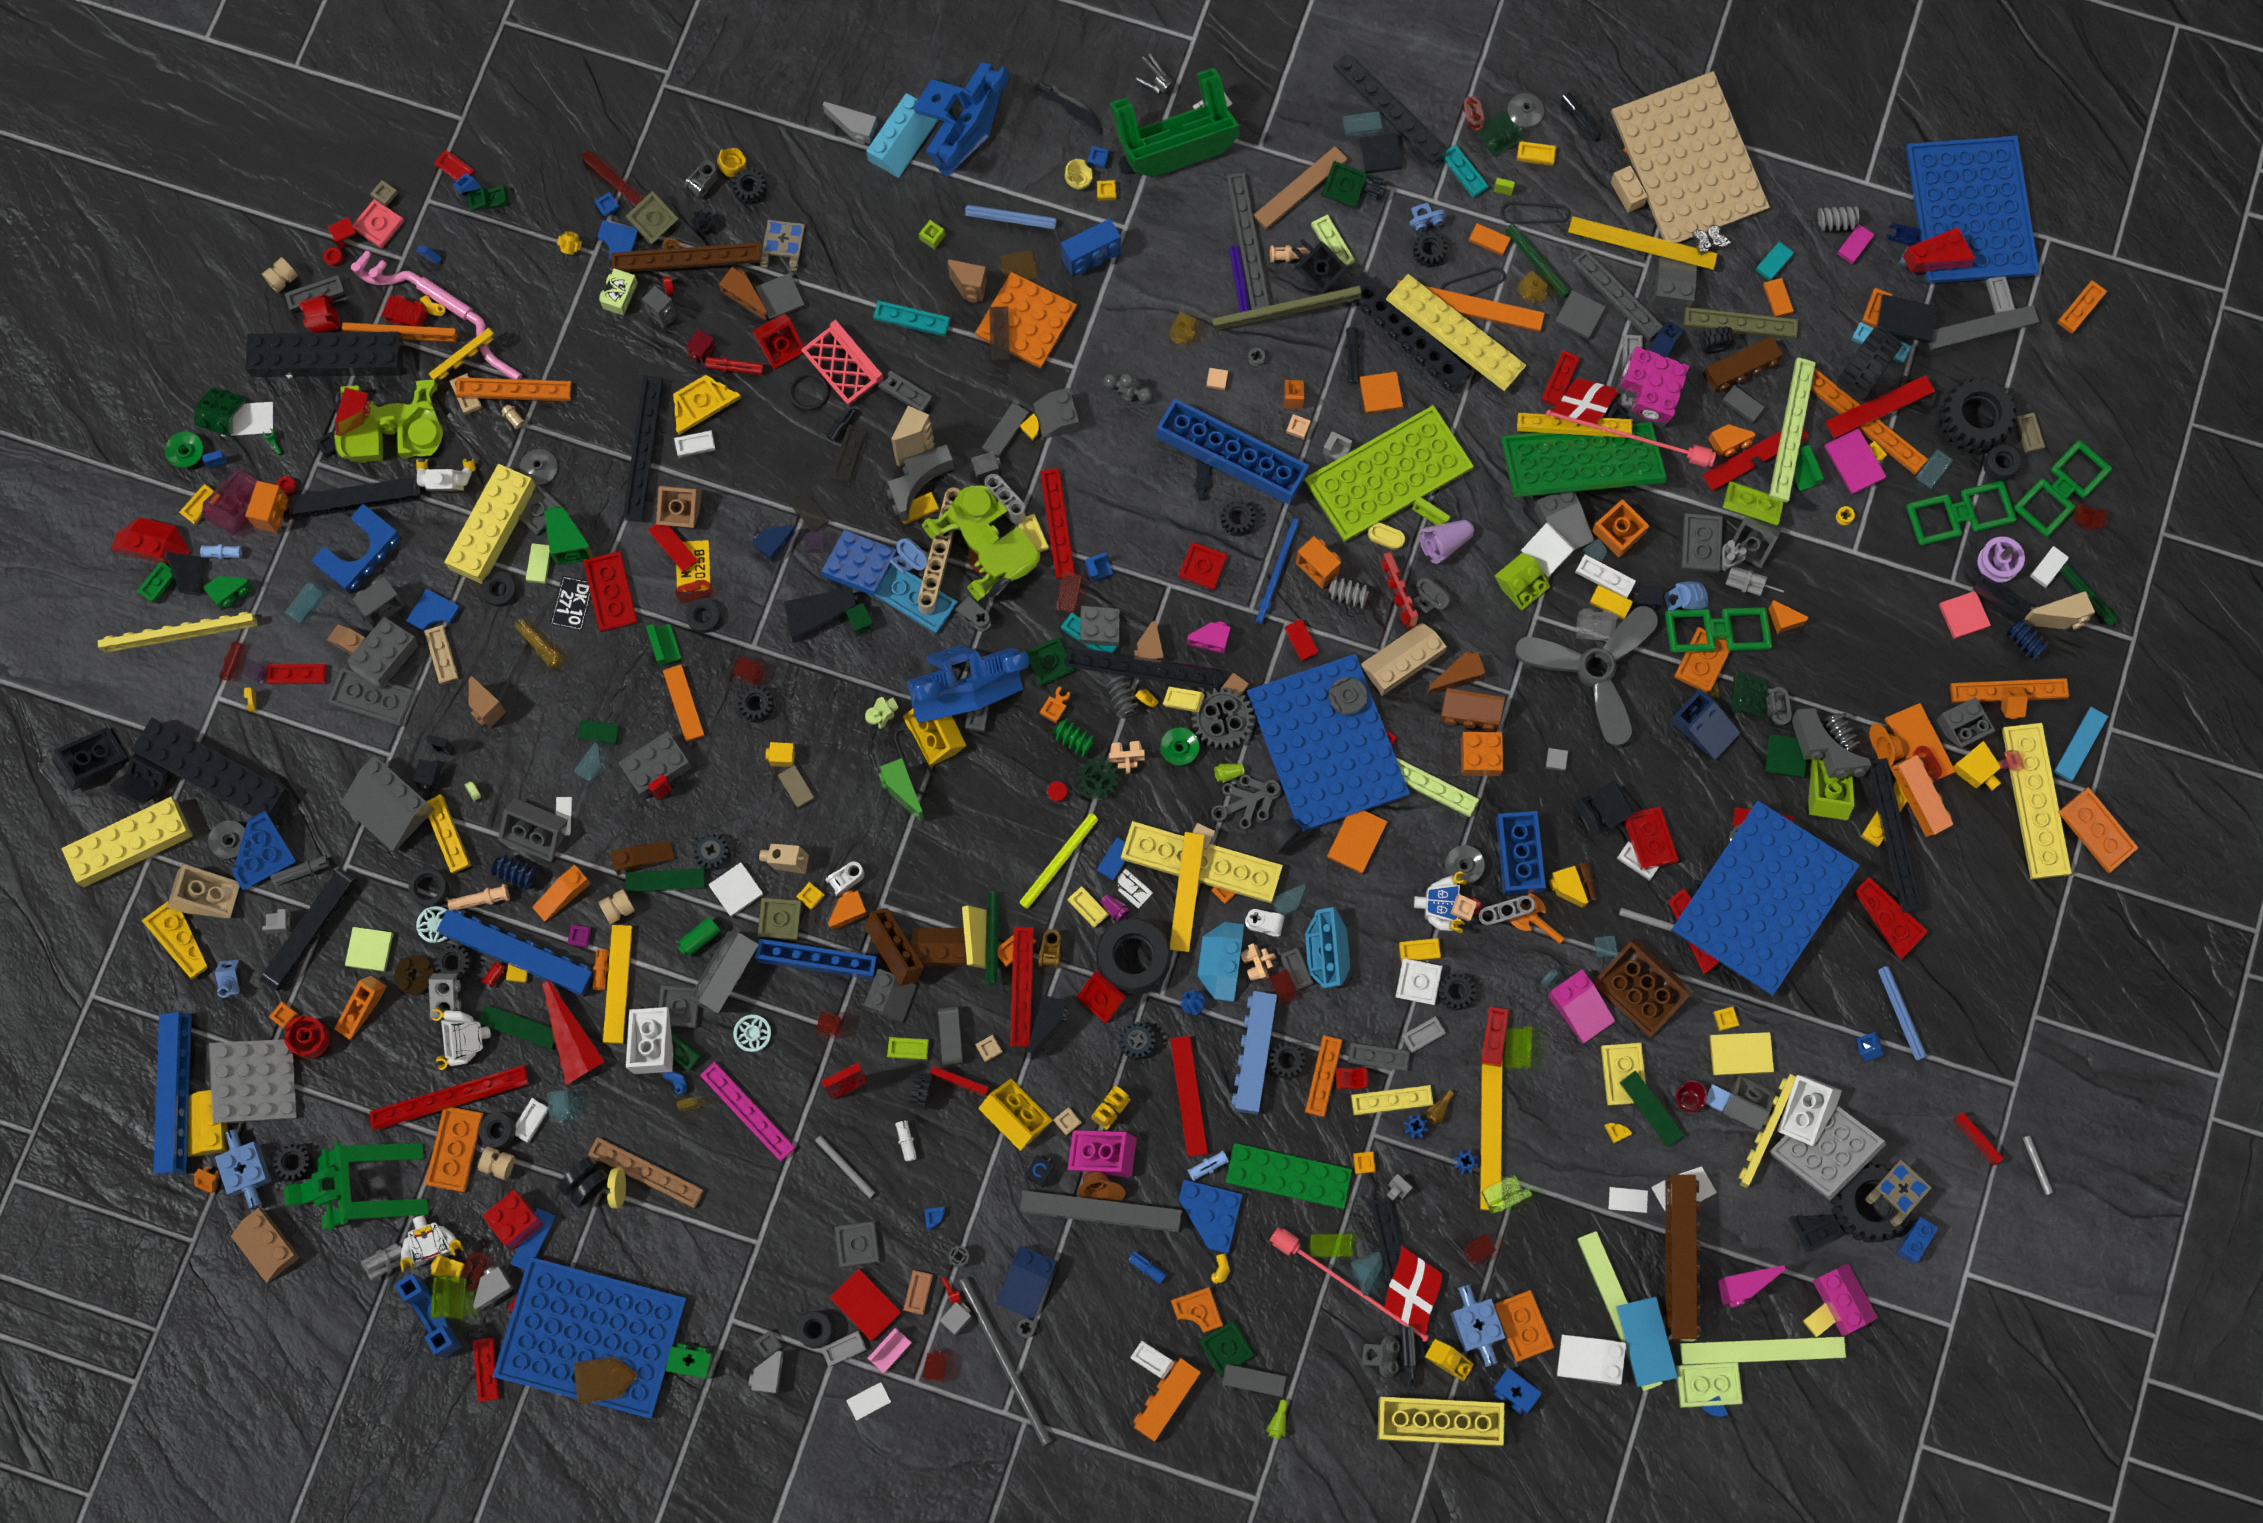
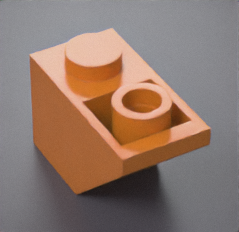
M1728 424L1711 432L1708 440L1720 458L1733 455L1741 447L1745 449L1751 446L1756 435L1752 431Z

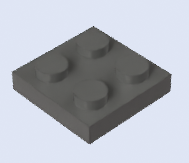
M1081 606L1080 643L1118 646L1119 609Z

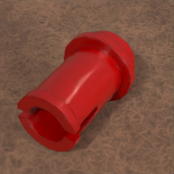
M496 961L494 964L491 963L492 967L481 980L490 987H493L501 973H505V967Z

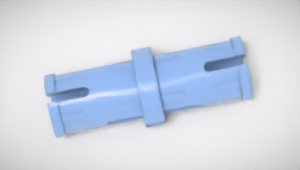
M219 544L218 546L202 545L200 555L203 558H241L242 548L241 546H224V544Z
M1221 1151L1209 1159H1203L1202 1163L1188 1169V1173L1192 1180L1195 1181L1207 1173H1213L1214 1169L1229 1161L1225 1153Z

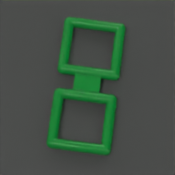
M2077 440L2051 467V472L2059 479L2053 485L2043 478L2040 479L2014 506V510L2042 535L2049 537L2075 510V505L2067 499L2074 491L2081 498H2086L2112 471V467L2084 442ZM2079 449L2102 468L2099 474L2084 489L2061 470ZM2042 488L2066 507L2047 528L2023 508Z
M1996 481L1964 489L1961 491L1963 502L1952 504L1948 494L1908 503L1906 508L1918 544L1922 546L1959 537L1962 535L1959 523L1970 521L1974 532L2015 523L2017 519L2004 482ZM1998 489L2007 517L1979 524L1970 496ZM1944 502L1953 530L1924 537L1915 509Z
M1764 607L1725 608L1722 610V619H1711L1709 609L1667 610L1665 612L1671 652L1714 651L1716 649L1715 639H1726L1729 651L1769 650L1773 646L1767 610ZM1760 615L1764 642L1734 643L1730 616ZM1703 617L1707 644L1677 645L1674 618Z

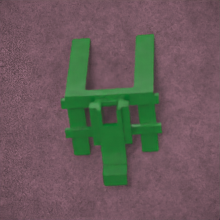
M337 1142L334 1144L333 1151L329 1152V1148L321 1150L322 1156L317 1158L318 1172L312 1174L311 1180L302 1184H289L284 1187L285 1206L305 1205L313 1201L314 1207L326 1205V1214L321 1216L323 1230H333L336 1225L347 1224V1220L425 1216L428 1214L427 1199L352 1202L350 1193L348 1162L423 1159L422 1143L341 1146V1142ZM332 1180L335 1181V1190H332ZM338 1199L339 1208L333 1210V1201Z

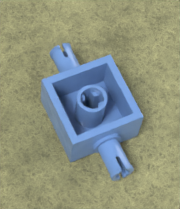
M237 1129L230 1130V1133H224L230 1150L215 1156V1160L226 1193L232 1197L244 1193L248 1208L254 1209L256 1205L257 1207L262 1205L256 1188L272 1181L260 1145L251 1142L241 1146ZM246 1166V1168L243 1169L244 1173H241L242 1167Z
M1470 1284L1466 1285L1465 1288L1464 1286L1460 1287L1458 1290L1464 1306L1462 1309L1453 1311L1451 1317L1463 1351L1465 1353L1474 1349H1480L1485 1367L1497 1364L1498 1361L1491 1345L1503 1340L1505 1336L1492 1299L1478 1303L1474 1298ZM1476 1321L1482 1323L1480 1331L1478 1328L1474 1329L1473 1327Z

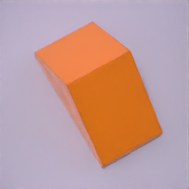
M1285 380L1284 408L1303 409L1304 381Z
M1773 600L1768 608L1777 634L1802 627L1808 619L1807 616Z

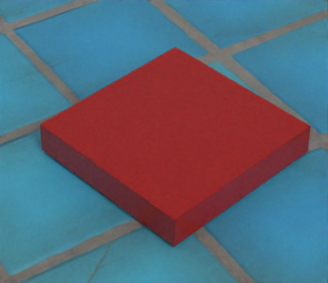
M1192 542L1178 578L1215 590L1228 554Z
M1097 971L1092 974L1077 996V999L1105 1024L1110 1021L1126 998L1125 995Z

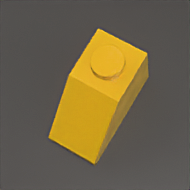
M1572 866L1553 872L1549 880L1552 891L1555 890L1557 896L1580 907H1586L1588 900L1576 867Z

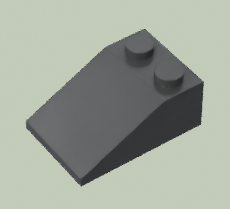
M1659 256L1653 304L1682 309L1686 307L1691 308L1695 297L1697 265Z
M1574 491L1553 493L1536 502L1534 509L1542 525L1544 526L1546 523H1549L1575 548L1574 551L1594 542L1581 504Z

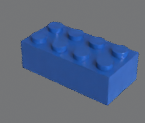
M1537 811L1498 814L1496 817V829L1503 895L1543 893L1546 887Z

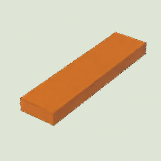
M682 665L663 670L686 743L705 737Z
M1325 1035L1322 1037L1305 1109L1307 1114L1325 1117L1342 1044L1341 1039Z

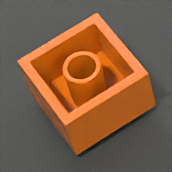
M257 481L245 516L256 529L277 534L279 528L283 526L284 512L289 508L288 497L280 486Z
M1622 499L1595 523L1592 532L1620 557L1646 534L1649 525Z
M1313 536L1297 551L1296 564L1321 589H1324L1335 575H1339L1341 559L1335 552L1331 553L1327 549V545L1323 540Z
M1463 732L1461 736V776H1500L1503 771L1502 732Z

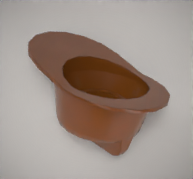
M1103 1172L1085 1173L1083 1175V1184L1078 1188V1195L1081 1198L1112 1202L1123 1200L1126 1193L1121 1185L1110 1182L1107 1175Z

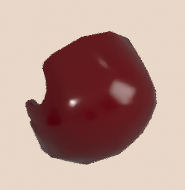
M1688 1080L1678 1088L1675 1097L1676 1103L1680 1109L1687 1113L1698 1112L1706 1103L1707 1090L1700 1082Z

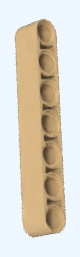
M949 488L946 491L939 518L948 511L953 502L949 499L956 497L960 492L959 489ZM955 530L949 531V534L946 536L937 535L933 538L918 596V608L923 614H931L935 610ZM939 548L945 550L943 553L936 552ZM939 566L940 569L932 570L931 567ZM929 583H934L936 586L933 588H929L926 585ZM928 600L931 604L923 605L922 602Z

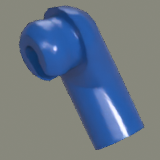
M675 1071L664 1073L663 1078L673 1081L676 1094L681 1095L686 1092L687 1083L684 1075Z

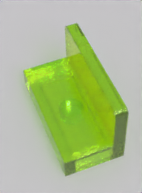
M1524 1026L1523 1029H1506L1505 1068H1530L1532 1027Z
M1515 1175L1482 1191V1195L1491 1213L1500 1212L1532 1196L1529 1188L1521 1189Z
M1311 1234L1310 1256L1351 1257L1352 1234Z
M449 1275L434 1277L431 1318L441 1319L448 1317L463 1319L465 1278Z

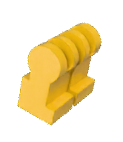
M1115 1085L1104 1099V1103L1102 1102L1092 1114L1091 1119L1107 1131L1118 1117L1116 1112L1121 1114L1131 1101L1128 1098L1129 1095Z

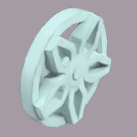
M438 906L429 907L419 915L416 927L422 939L429 943H441L448 939L446 937L438 939L439 933L436 931L442 920L439 917L446 912L445 908ZM439 910L440 912L435 916V913L432 911ZM428 912L432 915V918L430 919L427 915ZM425 916V920L428 922L421 923L422 918ZM427 925L428 927L426 929H421V927ZM422 932H429L430 939L425 937Z
M747 1015L736 1023L733 1032L734 1040L742 1050L758 1052L769 1043L771 1028L768 1022L761 1016ZM748 1019H755L751 1025L745 1022ZM760 1020L759 1026H755L756 1022ZM762 1022L766 1025L767 1031L764 1029L759 1030L762 1027ZM741 1024H744L748 1027H746V1029H743ZM740 1028L744 1033L737 1038V1031ZM761 1033L767 1034V1036L761 1037L760 1035ZM743 1037L746 1038L745 1041L739 1042ZM758 1039L765 1040V1042L759 1046L760 1042ZM749 1041L751 1048H746L742 1044H746ZM755 1041L757 1042L756 1048L752 1045Z

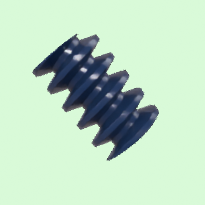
M2026 620L2017 621L2004 634L2012 633L2009 639L2014 640L2017 638L2015 645L2023 644L2020 650L2022 652L2028 650L2026 656L2030 657L2033 655L2032 662L2046 649L2048 643L2041 644L2042 636L2035 638L2037 631L2030 633L2031 625L2024 627Z
M507 854L502 858L497 857L493 862L490 874L493 876L497 874L499 879L504 878L505 882L511 881L512 885H518L520 889L525 888V891H527L534 880L535 868L533 867L528 871V864L521 868L522 862L519 860L514 864L515 859L513 857L507 861Z

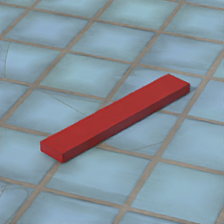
M1925 375L1831 418L1825 424L1833 439H1836L1933 394L1935 390Z
M1804 428L1802 431L1800 442L1806 440L1809 437ZM1782 430L1704 473L1702 478L1710 490L1713 492L1756 468L1751 462L1756 455L1762 462L1777 456Z
M1059 468L1042 470L1040 473L1056 580L1075 578Z
M1014 927L1010 1046L1028 1047L1031 1038L1034 927Z
M1190 1036L1171 1038L1170 1043L1187 1157L1207 1155Z

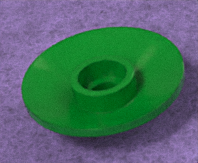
M179 432L167 441L165 446L166 458L175 467H191L201 459L203 443L194 433ZM185 450H189L187 454H183Z
M1173 728L1165 733L1161 740V753L1165 760L1173 765H1186L1196 758L1199 752V741L1192 731L1186 728ZM1182 746L1183 750L1177 751L1176 747Z

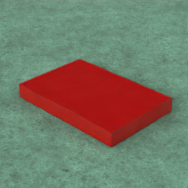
M1661 807L1633 812L1632 816L1624 820L1640 870L1673 864L1679 861Z
M860 1269L829 1297L871 1341L901 1314L897 1307Z

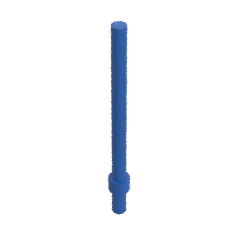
M1293 518L1264 599L1260 601V610L1255 621L1256 623L1263 624L1266 613L1271 608L1272 596L1300 523L1298 519Z

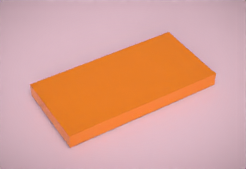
M1921 703L1884 719L1891 734L1901 740L1904 759L1918 755L1924 762V768L1933 782L1956 772Z
M2089 787L2085 788L2058 811L2107 873L2113 871L2138 849L2137 845Z
M453 1107L443 1110L426 1177V1186L466 1192L479 1138V1129L484 1117L483 1113Z

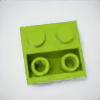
M1523 552L1495 575L1502 591L1520 610H1524L1550 588L1537 560Z

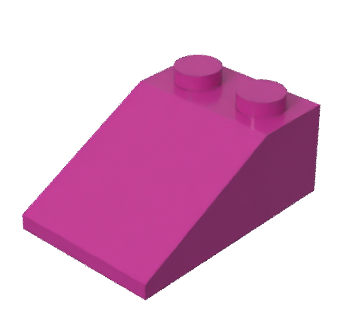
M1583 970L1577 972L1548 994V998L1583 1044L1615 1022L1594 984Z
M1073 1130L1068 1170L1084 1173L1103 1172L1107 1176L1132 1177L1137 1137L1127 1132Z
M1785 1265L1729 1276L1719 1280L1718 1285L1723 1305L1729 1304L1730 1308L1746 1304L1745 1300L1751 1298L1783 1272Z

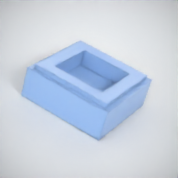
M1712 1084L1707 1093L1705 1104L1722 1112L1731 1093Z

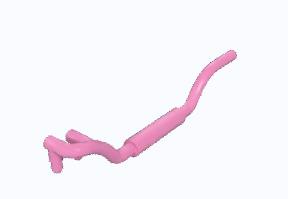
M368 250L351 265V269L358 277L374 285H391L409 280L416 285L418 290L439 304L444 305L445 308L457 316L476 325V336L486 329L484 320L474 313L471 307L425 277L421 278L410 271H403L389 276L382 275V271L387 265L383 260L368 273L363 269L372 256V253ZM482 344L479 347L485 360L511 379L520 380L522 378L521 373L494 356L488 345L484 346Z

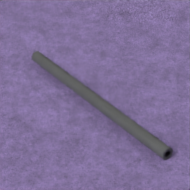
M968 1277L961 1279L958 1282L1042 1446L1049 1444L1052 1440Z

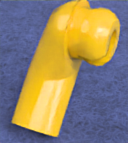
M428 295L420 298L421 303L429 314L436 316L445 314L446 309L444 305L432 303Z
M1226 1254L1216 1256L1219 1268L1216 1273L1211 1275V1279L1215 1284L1223 1283L1230 1273Z

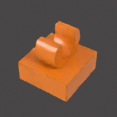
M208 1166L203 1170L198 1169L194 1174V1186L213 1194L217 1188L219 1171L216 1170L212 1175L209 1173Z

